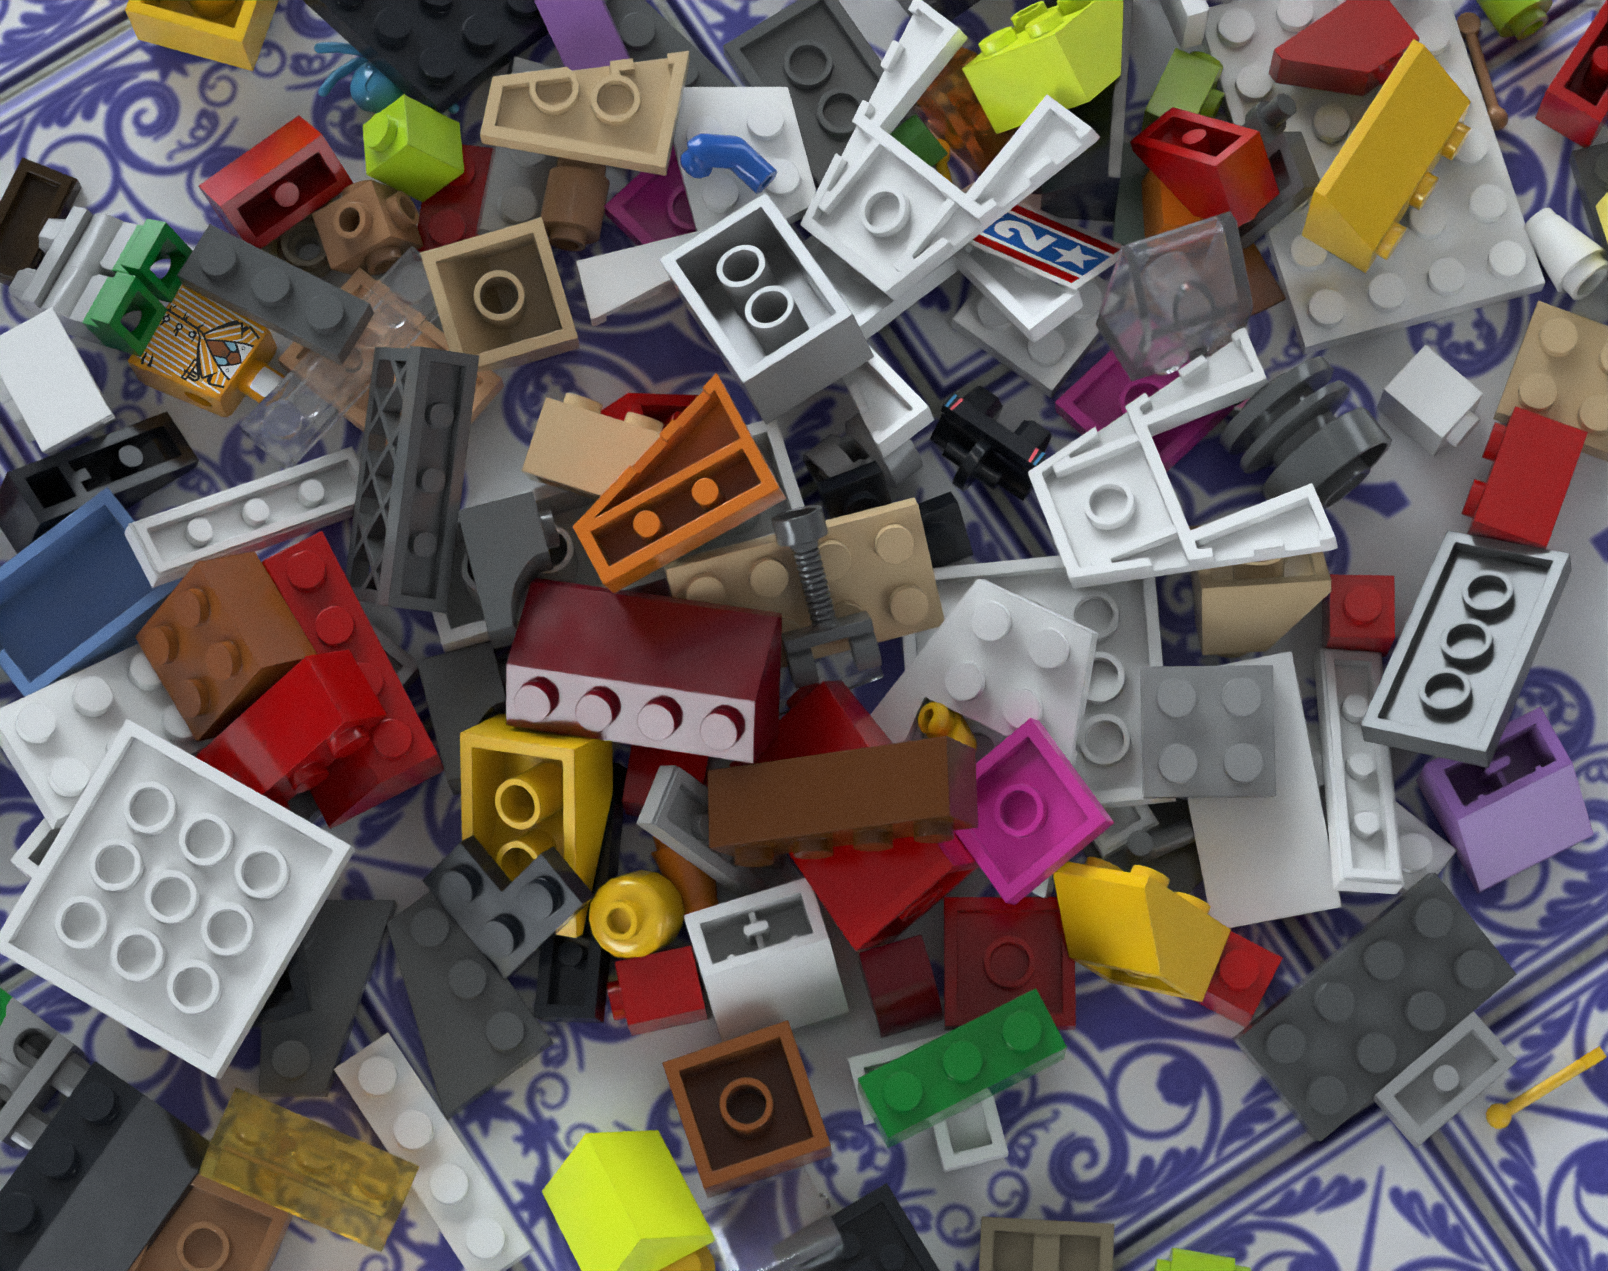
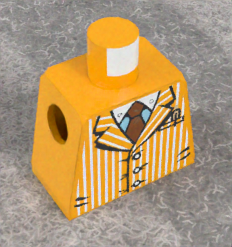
M183 285L178 290L172 303L167 305L166 308L168 310L142 356L132 354L128 359V363L138 381L221 417L228 418L232 415L246 395L272 410L279 405L290 386V379L268 365L277 350L276 343L268 328Z

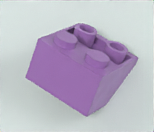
M1541 706L1507 723L1489 768L1438 757L1426 763L1416 779L1447 839L1457 849L1456 855L1478 894L1594 835L1573 763Z

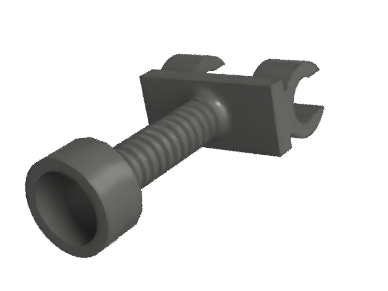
M810 505L799 507L774 516L771 521L777 544L779 546H789L795 552L794 558H796L795 562L798 565L797 570L800 571L798 573L799 577H802L800 582L802 583L804 596H806L805 601L808 602L806 605L809 608L808 613L812 621L810 626L788 631L781 635L788 669L795 688L819 683L811 647L848 637L855 666L858 667V671L881 666L880 650L874 633L872 619L867 611L840 618L834 616V605L830 597L831 593L828 591L829 585H826L828 582L825 579L826 574L822 566L823 562L820 560V550L817 547L819 539L828 534L822 506Z

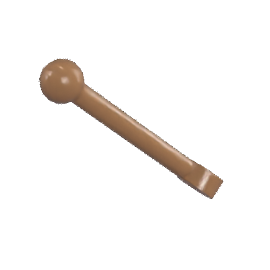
M1465 12L1458 17L1457 24L1462 38L1466 39L1493 130L1499 131L1507 125L1508 114L1505 109L1498 105L1478 39L1481 20L1476 14Z

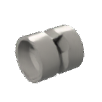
M859 412L845 422L846 434L843 437L830 434L803 454V461L816 483L876 460L883 471L887 486L896 488L923 467L922 459L911 439L883 458Z

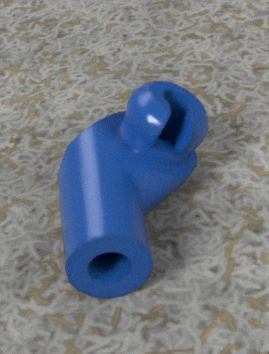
M700 133L687 142L688 149L680 157L682 168L694 178L701 179L709 176L713 167L730 169L756 194L765 190L778 173L744 139L733 135Z

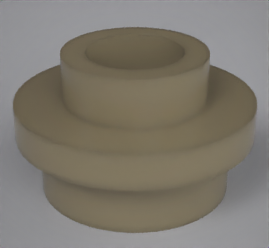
M314 219L301 220L281 234L277 243L279 259L318 278H322L332 271ZM315 244L320 247L319 254L313 259L304 260L298 256L299 251L305 245Z

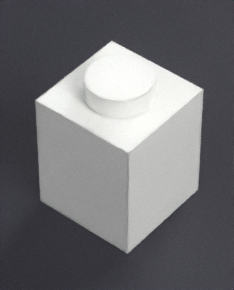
M1424 345L1384 388L1377 409L1434 457L1447 442L1457 448L1476 428L1481 419L1474 413L1484 393L1427 345Z

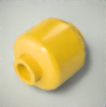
M638 870L612 878L597 890L595 897L590 903L589 922L592 934L599 945L613 956L625 959L643 957L663 950L675 940L683 926L684 906L681 894L670 880L657 872Z

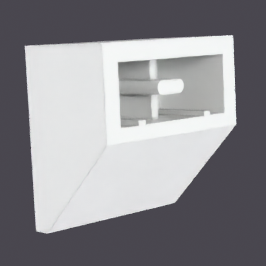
M805 878L683 915L722 1042L786 1020L789 1021L791 1030L795 1031L849 1014L847 1001L814 890Z

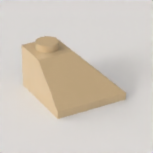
M1203 525L1189 526V529L1193 530ZM1317 552L1191 571L1195 625L1202 655L1236 658L1248 652H1264L1270 649L1331 592V577L1324 553Z

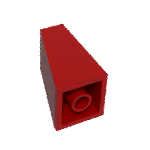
M842 680L822 681L820 684L815 683L800 687L789 697L786 705L790 708V711L779 720L778 736L754 763L734 760L729 766L735 767L893 744V742ZM955 832L953 840L943 843H920L914 841V836L893 839V848L882 851L855 850L853 844L833 847V856L822 859H800L794 857L793 852L788 853L855 951L893 942L980 867Z

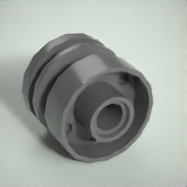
M1317 356L1306 360L1290 371L1271 380L1246 402L1241 411L1221 433L1219 442L1229 454L1236 455L1246 451L1239 464L1244 473L1253 474L1273 464L1277 466L1263 484L1261 493L1267 500L1312 483L1323 509L1329 508L1349 494L1367 477L1371 468L1381 459L1391 445L1392 439L1366 408L1359 407L1337 418L1334 416L1346 400L1350 388L1345 382L1340 380L1326 385L1331 379L1334 369L1323 357Z

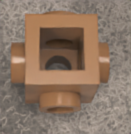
M363 180L349 185L342 191L341 198L312 214L331 269L345 274L353 275L359 267L370 276L391 272L404 263L403 257L424 246L416 226L419 222L418 211L411 198L403 191H398L374 180Z

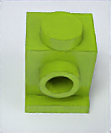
M1175 47L1145 108L1141 132L1172 107L1215 119L1225 95L1224 92L1216 89L1218 79L1223 71L1221 62L1204 52L1192 51L1189 54Z

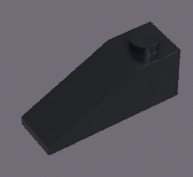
M167 411L7 472L0 487V528L18 554L106 487L110 489L126 510L196 468L199 459Z

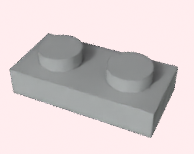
M1473 1011L1375 1094L1372 1099L1415 1148H1418L1515 1065L1517 1060Z

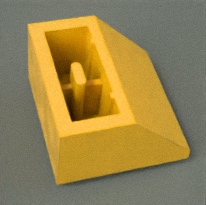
M1087 857L1084 864L1068 861L1053 873L1069 958L1109 983L1199 1002L1203 1001L1231 929L1208 915L1211 908L1208 903L1186 893L1173 892L1167 888L1170 882L1167 876L1142 865H1133L1131 872H1125L1108 861L1096 857Z

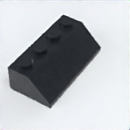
M1044 0L1047 9L1058 5L1057 0ZM1123 0L1121 75L1090 102L1067 109L1089 125L1100 138L1031 193L1041 195L1040 210L1058 218L1114 221L1121 177L1133 0Z
M94 1061L0 1191V1271H128L147 1244L146 1252L193 1188L191 1186L193 1180L198 1174H203L220 1149L143 1093Z

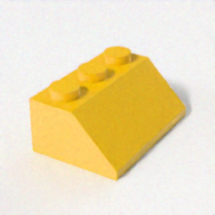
M1413 39L1315 188L1302 231L1303 237L1364 273L1368 271L1377 256L1385 260L1390 258L1406 231V227L1399 224L1409 206L1417 210L1423 207L1439 180L1437 176L1432 174L1433 169L1442 156L1452 161L1471 131L1470 127L1463 124L1471 101L1425 45Z

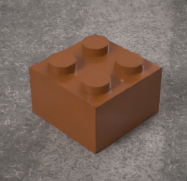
M255 551L196 562L135 636L197 742L217 737L305 656L317 654Z
M788 1020L662 1062L707 1198L832 1156L831 1144Z

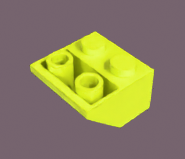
M1057 0L1058 5L1048 9L1044 1H1040L1014 14L1010 18L1014 25L1013 28L1006 27L989 35L978 44L982 53L965 65L962 70L996 134L1021 126L1046 95H1049L1066 109H1070L1090 102L1121 75L1123 0Z

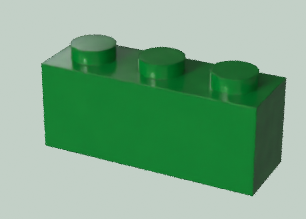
M1035 988L859 1077L858 1091L887 1148H890L1064 1060L1067 1046Z

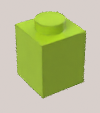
M402 95L363 124L366 175L398 191H403L418 201L424 202L464 173L460 123L406 95Z

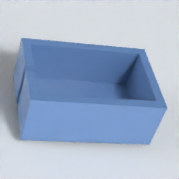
M108 487L0 567V666L24 697L139 644L135 636L181 581V579H177L152 588L124 535L128 524L135 521Z

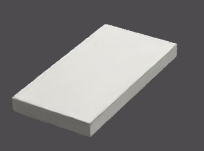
M1291 651L1218 665H1273L1276 796L1187 798L1207 903L1211 906L1209 913L1211 917L1228 928L1343 907L1340 891L1333 890L1328 830Z

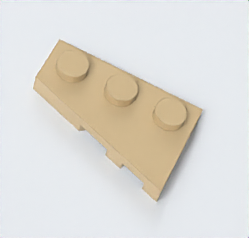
M689 51L667 53V58L633 62V58L610 61V66L571 71L568 67L493 76L480 132L481 142L487 145L666 176L690 62Z

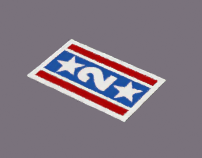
M975 182L962 189V191L967 193ZM1019 202L968 243L1074 291L1133 251L1131 248L1023 202Z

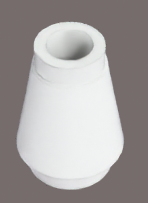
M1550 207L1540 210L1526 222L1524 229L1529 234V239L1532 242L1535 253L1558 293H1568L1573 300H1580L1595 291L1607 279V251L1560 215H1557Z

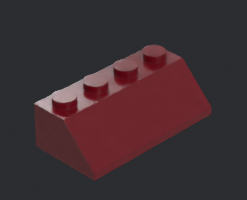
M535 578L531 581L506 664V725L754 763L776 739L779 732L782 613L625 590L613 593L604 587Z

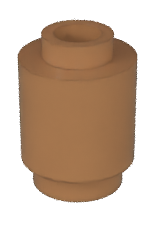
M558 157L556 167L550 169L540 216L549 237V243L552 246L566 251H582L585 249L586 244H593L599 241L605 212L604 205L607 201L610 185L609 180L605 177L606 165Z

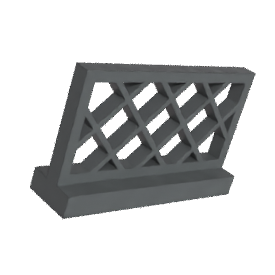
M410 346V348L375 347L346 568V578L359 601L388 607L446 613L459 518L457 511L460 510L479 355L421 346Z

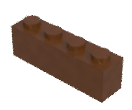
M948 736L708 770L709 848L734 857L735 865L761 867L774 864V855L793 852L794 857L800 859H822L833 856V847L853 844L855 850L882 851L893 848V839L914 836V841L920 843L951 841L954 839V831L978 828L975 749Z

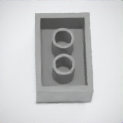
M767 192L659 259L681 300L766 425L874 357L853 313Z

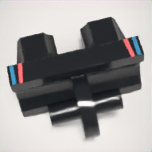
M982 386L975 387L963 398L952 393L942 405L941 417L930 437V440L944 448L942 456L959 467L952 484L964 492L975 479H978L993 490L999 485L1024 501L1033 489L1028 472L1045 461L1047 456L1045 452L1052 437L1051 432L1033 420H1024L1013 433L997 422L1003 408L999 398Z

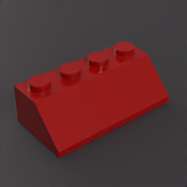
M323 531L263 560V566L316 653L321 654L349 649L387 714L367 732L369 741L362 748L348 756L337 758L327 767L329 776L322 783L310 789L329 829L443 772L444 767Z

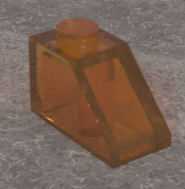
M961 47L913 105V108L925 125L939 139L945 140L949 144L950 149L980 177L1021 126L999 134L995 133L962 70L965 65L978 55L974 51Z

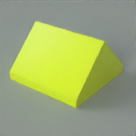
M659 1130L585 1133L542 1190L581 1271H659L716 1240Z

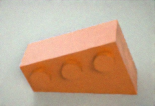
M717 373L702 387L703 391L676 420L672 419L659 433L660 437L633 466L629 465L572 526L602 583L613 593L620 591L786 499Z

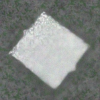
M805 1166L769 1177L701 1210L716 1239L710 1246V1253L714 1261H722L726 1271H787L843 1244L840 1234L827 1211L831 1207L830 1201L825 1193H818Z

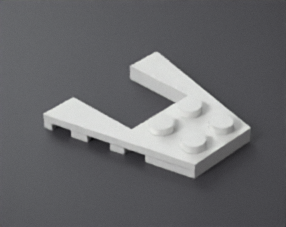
M922 0L912 1L908 10L913 15L900 41L893 40L880 64L884 72L869 102L862 100L852 120L856 128L842 156H839L837 153L835 154L800 223L811 235L894 301L1100 138L1089 125L1049 95H1046L968 192L964 193L890 135L968 39L957 26Z
M684 87L673 146L696 232L576 261L592 327L607 321L606 317L634 302L638 305L662 292V287L672 282L661 264L660 258L767 192L789 225L804 217L816 194V188L788 87ZM700 133L733 135L744 139L778 173L765 190L756 194L730 169L713 167L709 176L701 179L694 178L684 171L680 163V157L688 149L687 142Z
M813 235L803 242L853 313L866 340L958 270L1034 344L1083 307L1078 290L1074 291L1068 287L1063 288L1038 274L969 244L962 247L894 301ZM870 347L874 357L843 376L842 379L880 455L885 458L934 421L929 406Z
M1245 327L1231 334L1232 341L1205 359L1202 354L1179 369L1180 377L1152 396L1148 397L1145 392L1126 405L1127 412L1098 432L1096 427L1092 428L1028 472L1073 589L1331 551L1338 548L1336 537L1312 483L1196 529H1189L1152 436L1249 399L1268 383Z
M976 579L870 715L893 744L912 740L918 727V714L922 707L929 703V700L941 703L945 707L1007 737L1028 719L1033 718L1042 723L1075 768L1077 757L1075 747L1080 718L1084 716L1099 633L987 580ZM1053 874L1031 892L1042 898L1050 897L1054 886Z

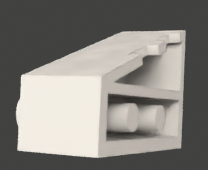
M52 307L0 335V402L2 405L4 404L28 443L36 440L41 451L51 456L117 420Z

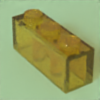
M235 1087L209 1143L199 1174L382 1252L419 1166Z

